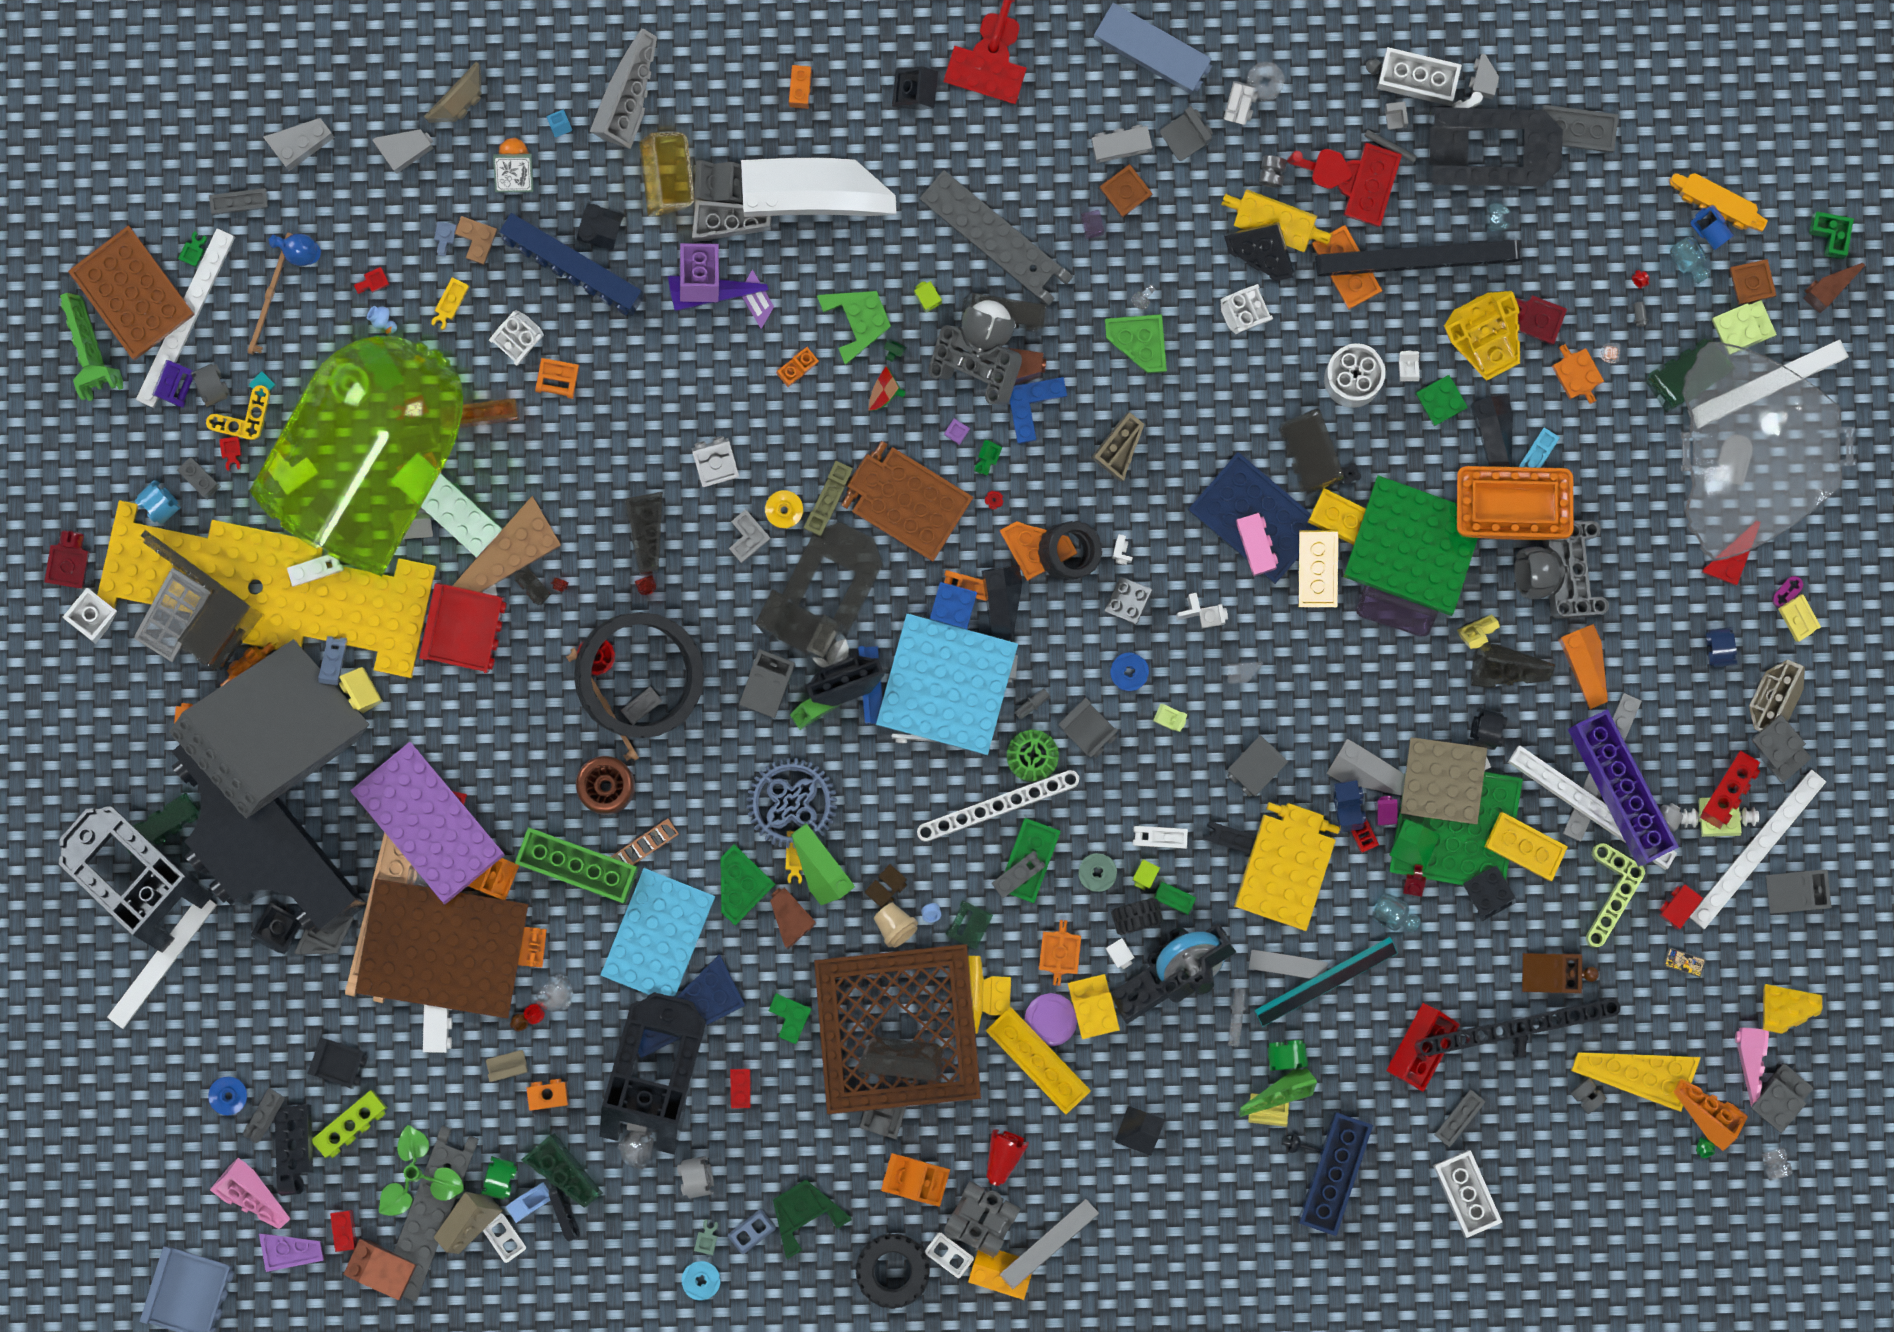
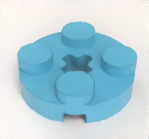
M698 1261L689 1265L684 1270L681 1280L686 1294L695 1300L709 1299L717 1293L721 1283L719 1271L713 1264L706 1261ZM703 1275L705 1276L704 1280L707 1282L699 1286L697 1285L696 1277Z

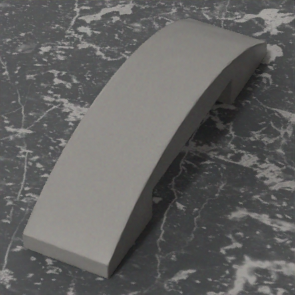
M1251 950L1248 969L1313 979L1327 971L1328 962Z

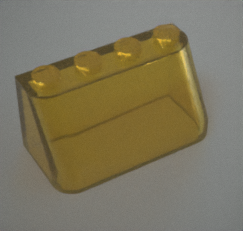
M681 132L650 133L639 142L648 216H659L688 208L694 202V189L689 145L686 135Z

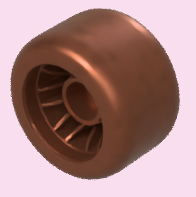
M599 756L586 762L580 769L576 778V792L580 801L589 810L601 815H611L620 812L631 802L635 792V780L631 770L621 760L611 756ZM603 782H611L612 786L609 791L602 790L601 785Z

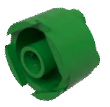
M1303 1040L1288 1041V1045H1284V1042L1269 1043L1267 1051L1270 1071L1308 1067L1306 1043H1303Z
M491 1156L490 1160L493 1161V1164L489 1163L484 1180L486 1190L482 1189L481 1194L504 1200L505 1197L509 1198L512 1188L509 1181L510 1178L514 1179L517 1166L512 1161Z

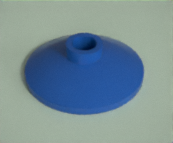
M229 1076L219 1078L209 1089V1103L219 1114H236L246 1104L247 1090L244 1084L237 1078ZM228 1092L232 1093L230 1100L226 1098Z

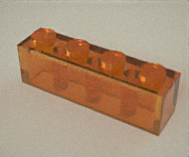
M515 398L439 408L441 427L444 430L520 420L518 403Z

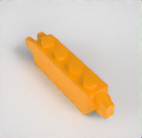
M1677 173L1673 174L1671 179H1669L1670 186L1680 191L1679 196L1682 197L1683 201L1689 204L1693 202L1699 205L1698 208L1701 210L1714 205L1725 221H1730L1737 229L1747 230V228L1762 232L1768 220L1757 213L1758 208L1756 204L1696 173L1690 174L1688 178Z

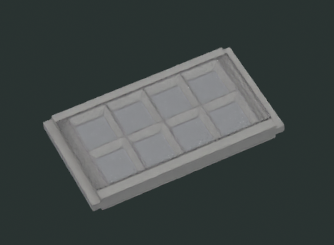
M173 567L137 630L134 639L169 661L174 662L212 591Z

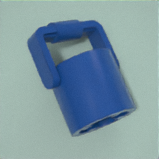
M1714 205L1700 210L1691 221L1692 227L1699 236L1705 238L1714 250L1734 236L1724 223V217ZM1711 211L1717 220L1702 230L1696 221L1703 219Z

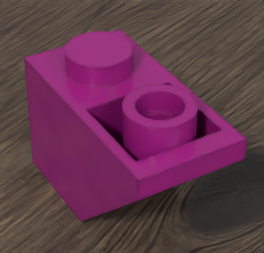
M1392 796L1380 797L1379 801L1374 803L1376 826L1396 825L1397 799L1392 800Z

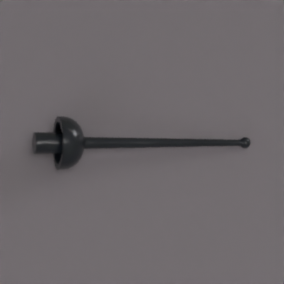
M1292 1134L1291 1139L1283 1137L1281 1143L1289 1147V1153H1295L1299 1148L1321 1152L1322 1150L1301 1144V1140L1296 1134Z

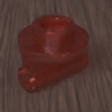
M653 575L635 581L638 592L642 595H649L656 590Z

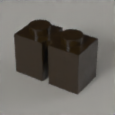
M891 864L878 877L892 891L889 892L875 880L864 892L880 908L894 901L892 896L897 891L901 893L907 886L905 883L907 878Z

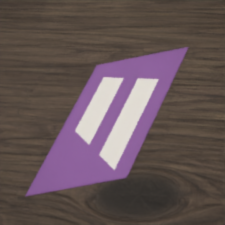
M752 269L745 282L760 283ZM761 292L742 297L762 329L774 308L767 293Z

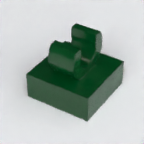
M889 339L884 346V349L889 351L885 359L893 362L897 355L901 357L905 353L907 347Z

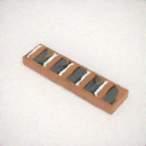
M668 818L612 855L611 858L634 865L678 836L679 833Z

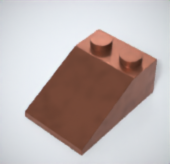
M1860 263L1823 277L1819 282L1815 280L1804 291L1807 295L1803 299L1819 313L1823 312L1861 271L1865 264Z
M359 1239L343 1275L392 1298L401 1300L417 1265L370 1240Z

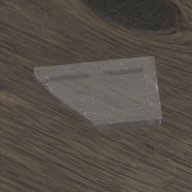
M1263 662L1227 664L1228 684L1247 683L1263 665Z

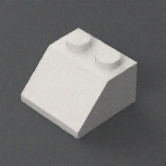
M86 588L63 618L96 644L108 630L117 611L90 589Z

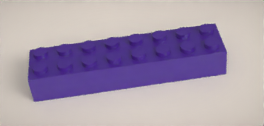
M1608 709L1567 729L1637 866H1643L1679 848Z

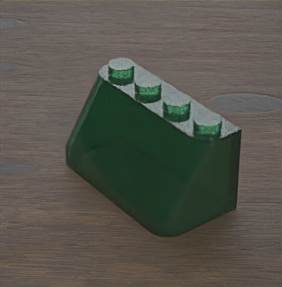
M1704 338L1696 344L1697 348L1691 351L1689 348L1680 354L1681 358L1677 361L1673 358L1664 364L1666 368L1659 371L1656 369L1648 374L1650 378L1646 383L1666 413L1726 376L1735 368L1732 362L1711 339L1707 341Z

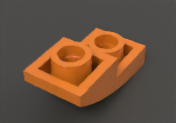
M806 347L795 355L791 361L778 369L776 374L789 387L812 369L819 360Z

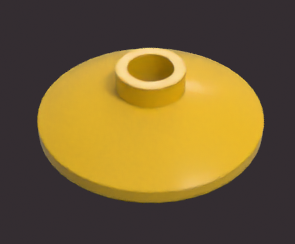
M781 490L768 498L765 505V514L772 525L778 528H790L800 521L803 515V504L795 493ZM783 507L788 508L786 514L781 513Z

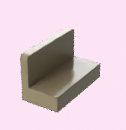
M523 1050L486 1060L489 1082L529 1072Z

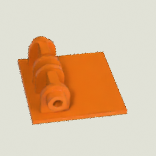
M524 928L518 965L543 967L547 929Z

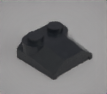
M588 203L578 229L577 241L614 251L615 241L625 215L602 208L597 204Z
M270 902L252 931L251 937L275 952L285 954L290 949L291 943L302 924L294 915Z

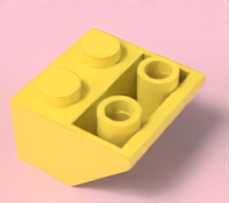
M363 667L339 677L341 679L339 685L344 693L346 692L347 695H350L351 698L348 700L353 709L365 713L383 702Z

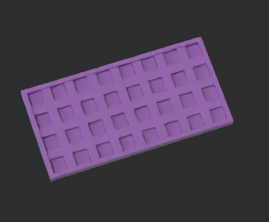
M411 742L406 744L350 790L444 905L505 855Z

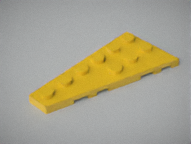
M1577 1053L1571 1071L1681 1112L1683 1104L1673 1091L1681 1079L1692 1083L1701 1057Z

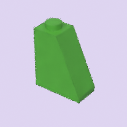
M809 698L801 703L790 716L799 730H802L840 705L829 706L814 703Z

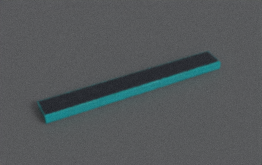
M1388 937L1259 1007L1254 1011L1260 1024L1263 1027L1398 954L1392 939Z

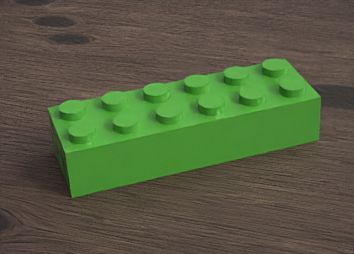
M529 827L515 861L517 865L626 904L639 869L636 866Z

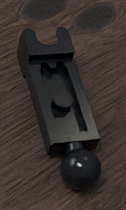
M1209 821L1207 823V827L1214 830V835L1203 837V841L1251 855L1256 835Z

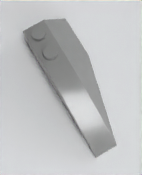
M640 30L622 58L607 87L590 130L591 133L601 139L628 149L632 147L644 116L645 108H643L644 98H647L648 90H646L647 80L651 76L650 63L654 59L657 37L647 30Z

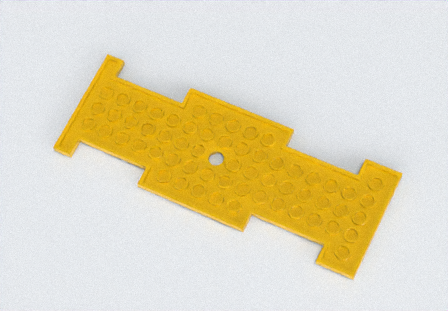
M119 500L97 594L112 608H116L118 598L152 605L166 577L174 567L212 591L190 633L263 648L271 642L275 647L273 650H278L293 639L302 648L304 637L323 641L327 640V636H332L334 639L347 638V646L377 652L374 671L412 679L436 566L398 558L394 577L343 566L344 570L339 573L293 587L287 568L322 557L325 543L216 520L211 521L208 538L135 523L139 506ZM326 563L328 569L333 567L332 564ZM173 580L168 591L180 598L185 587ZM253 580H259L263 584L262 591L256 595L251 594L248 589L249 583ZM188 590L183 600L196 607L201 597ZM165 595L160 605L165 608L174 609L178 602ZM182 604L178 611L193 613L192 610Z

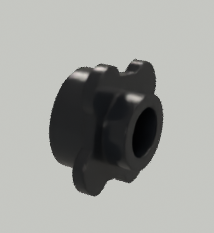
M1350 463L1349 466L1341 467L1339 470L1346 485L1361 479V474L1358 473L1355 463Z

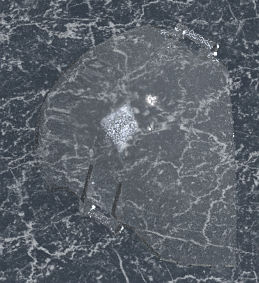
M1708 342L1704 348L1700 349L1696 355L1698 358L1691 370H1688L1684 378L1686 383L1682 394L1690 412L1691 421L1690 432H1680L1683 448L1681 471H1690L1693 485L1686 510H1684L1689 521L1687 526L1702 545L1700 549L1713 561L1740 555L1770 541L1801 521L1842 486V466L1856 465L1853 447L1855 427H1841L1840 406L1816 386L1782 364L1736 345ZM1840 433H1846V460H1840ZM1690 438H1693V464L1690 463Z

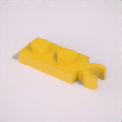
M453 277L451 278L435 309V312L439 315L433 318L431 323L433 326L436 325V322L442 321L440 329L445 330L447 318L453 320L469 289V285Z
M787 831V836L791 837V834L795 831ZM790 843V848H786L785 870L791 871L787 878L788 884H791V879L794 876L798 877V884H801L802 876L799 871H803L793 843Z

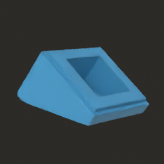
M564 109L546 116L554 137H559L572 131Z

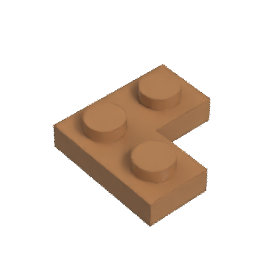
M461 216L455 235L472 241L466 259L485 265L498 230Z

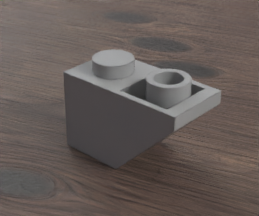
M1481 54L1480 58L1475 60L1473 69L1476 70L1475 77L1471 76L1469 87L1472 88L1471 94L1480 92L1483 97L1493 99L1499 76L1486 54Z

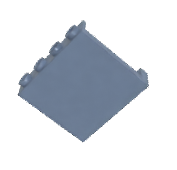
M163 1246L139 1322L150 1323L176 1332H216L217 1328L214 1325L222 1314L220 1306L228 1295L226 1287L228 1282L231 1283L233 1279V1266L176 1248Z

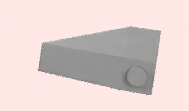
M1349 739L1344 742L1326 773L1341 783L1357 780L1358 786H1362V788L1402 796L1405 774Z

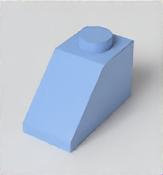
M544 1182L508 1204L506 1208L514 1221L517 1223L551 1201L548 1193L549 1190Z

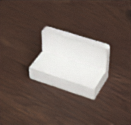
M1197 593L1188 595L1187 601L1190 610L1177 613L1176 620L1199 616L1201 610Z

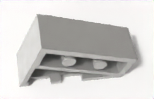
M321 118L264 136L263 138L288 171H290L335 137Z

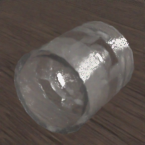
M1785 1147L1761 1154L1764 1165L1768 1166L1766 1173L1769 1181L1793 1174L1791 1164L1786 1161L1788 1155Z

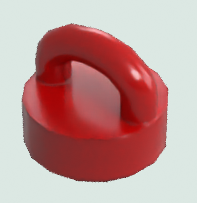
M538 1004L529 1005L523 1013L524 1018L530 1024L539 1023L545 1016V1012Z

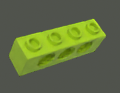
M370 1090L312 1139V1143L325 1158H334L341 1152L339 1148L344 1144L350 1145L356 1139L354 1136L357 1133H364L371 1127L370 1122L374 1119L377 1121L386 1114L384 1111L387 1109V1106L374 1090ZM365 1107L370 1110V1116L367 1119L361 1116V1110ZM349 1120L355 1123L353 1131H349L346 1128V1123ZM335 1132L340 1135V1141L337 1144L331 1141V1135Z

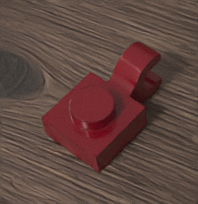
M1415 864L1413 875L1407 874L1403 888L1404 894L1422 897L1426 883V877H1422L1423 865Z

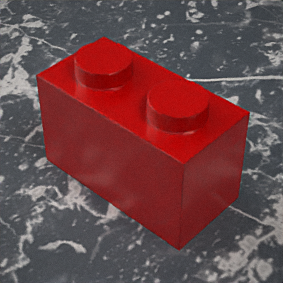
M1685 884L1681 885V887L1677 886L1671 893L1672 899L1669 902L1665 901L1659 909L1662 911L1659 916L1677 930L1681 929L1703 900L1700 895Z
M730 1069L731 1108H751V1069Z
M353 1210L330 1213L335 1252L354 1250L357 1246Z

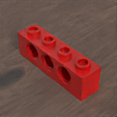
M1740 751L1703 809L1700 818L1718 829H1721L1723 824L1728 825L1733 816L1730 814L1731 811L1738 809L1742 802L1740 799L1741 795L1748 793L1751 788L1749 784L1751 779L1756 780L1761 771L1758 769L1761 762ZM1737 774H1743L1746 778H1740ZM1728 789H1734L1736 793H1730ZM1718 804H1724L1727 808H1721Z

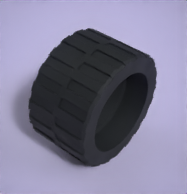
M1069 521L1049 528L1043 534L1038 550L1039 560L1044 570L1050 576L1064 581L1090 575L1100 564L1103 553L1099 535L1088 524L1081 521ZM1065 533L1075 535L1083 546L1082 562L1074 569L1066 567L1060 561L1057 554L1058 541Z

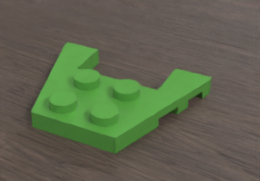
M877 291L817 296L823 313L843 306L856 341L838 348L845 365L891 328Z

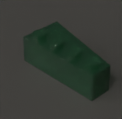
M184 793L166 804L162 812L158 810L149 815L147 822H138L133 826L150 843L157 846L161 845L167 840L166 837L171 833L173 835L177 834L183 829L181 826L187 822L191 824L199 818L200 810L188 793Z
M555 1133L548 1136L521 1159V1161L548 1179L554 1186L564 1191L566 1195L583 1208L589 1206L603 1194Z

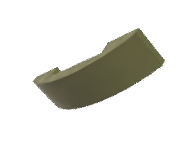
M835 461L825 486L803 529L821 537L841 498L853 468Z

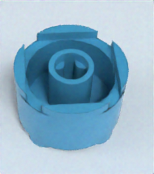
M153 480L137 495L135 502L139 507L145 508L149 512L147 516L154 523L157 521L159 524H164L181 507L177 505L179 504L178 501L166 488L161 489L158 487L161 483Z

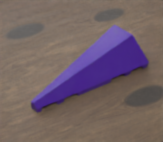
M668 276L671 298L676 312L769 291L767 284L719 280L718 302L680 301V276Z

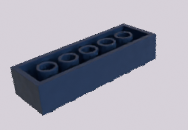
M1334 1112L1297 1223L1337 1236L1373 1128L1372 1124Z

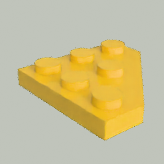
M1765 984L1763 989V1030L1783 1034L1790 1027H1796L1806 1022L1808 1018L1821 1014L1822 995Z

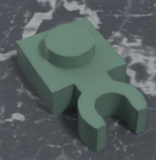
M705 1219L703 1222L705 1232H698L694 1251L713 1255L718 1236L713 1235V1232L718 1228V1222H715L713 1228H708V1220Z

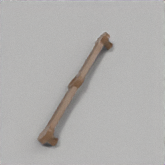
M287 233L285 239L293 234ZM282 251L271 284L267 288L265 302L248 348V354L251 355L255 352L261 354V350H263V347L258 346L257 343L285 261Z
M575 647L570 649L571 654L566 656L569 662L577 658ZM591 676L593 690L606 712L615 718L609 703ZM621 736L629 750L627 754L623 755L626 761L631 758L634 760L639 759L627 736Z

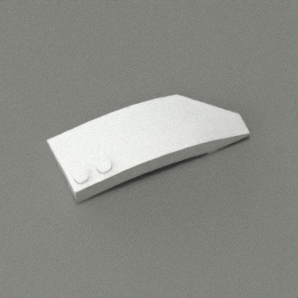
M835 158L741 160L744 217L777 215H853L858 217L896 215L895 194L856 160Z

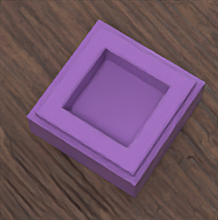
M954 418L944 435L960 445L970 431V428Z

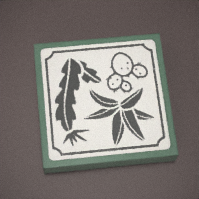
M532 154L493 155L495 192L534 191Z

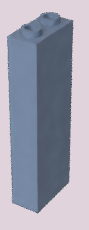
M1112 3L1094 34V40L1191 95L1194 90L1198 92L1203 83L1201 78L1204 74L1208 75L1212 68L1210 64L1212 58L1115 3Z

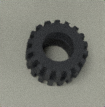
M1156 898L1127 904L1111 911L1115 929L1119 935L1157 926L1163 922L1158 899Z

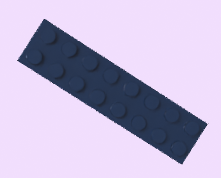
M510 213L499 231L504 244L510 248L517 247L520 253L527 258H530V256L534 257L536 263L544 268L549 266L557 276L561 278L563 275L566 276L568 282L576 287L581 285L586 293L593 297L596 294L608 306L613 304L617 311L625 316L628 314L633 316L644 298L642 290L513 213Z

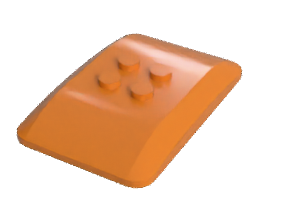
M1465 466L1459 469L1457 474V531L1460 535L1487 539L1552 540L1567 539L1573 534V474L1570 470L1565 468Z

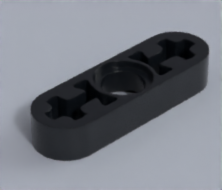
M560 1185L550 1188L548 1192L549 1198L565 1239L569 1242L580 1237L579 1228L564 1189Z

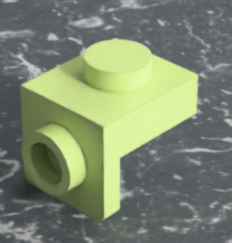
M1160 704L1153 721L1166 728L1180 732L1186 724L1187 714Z

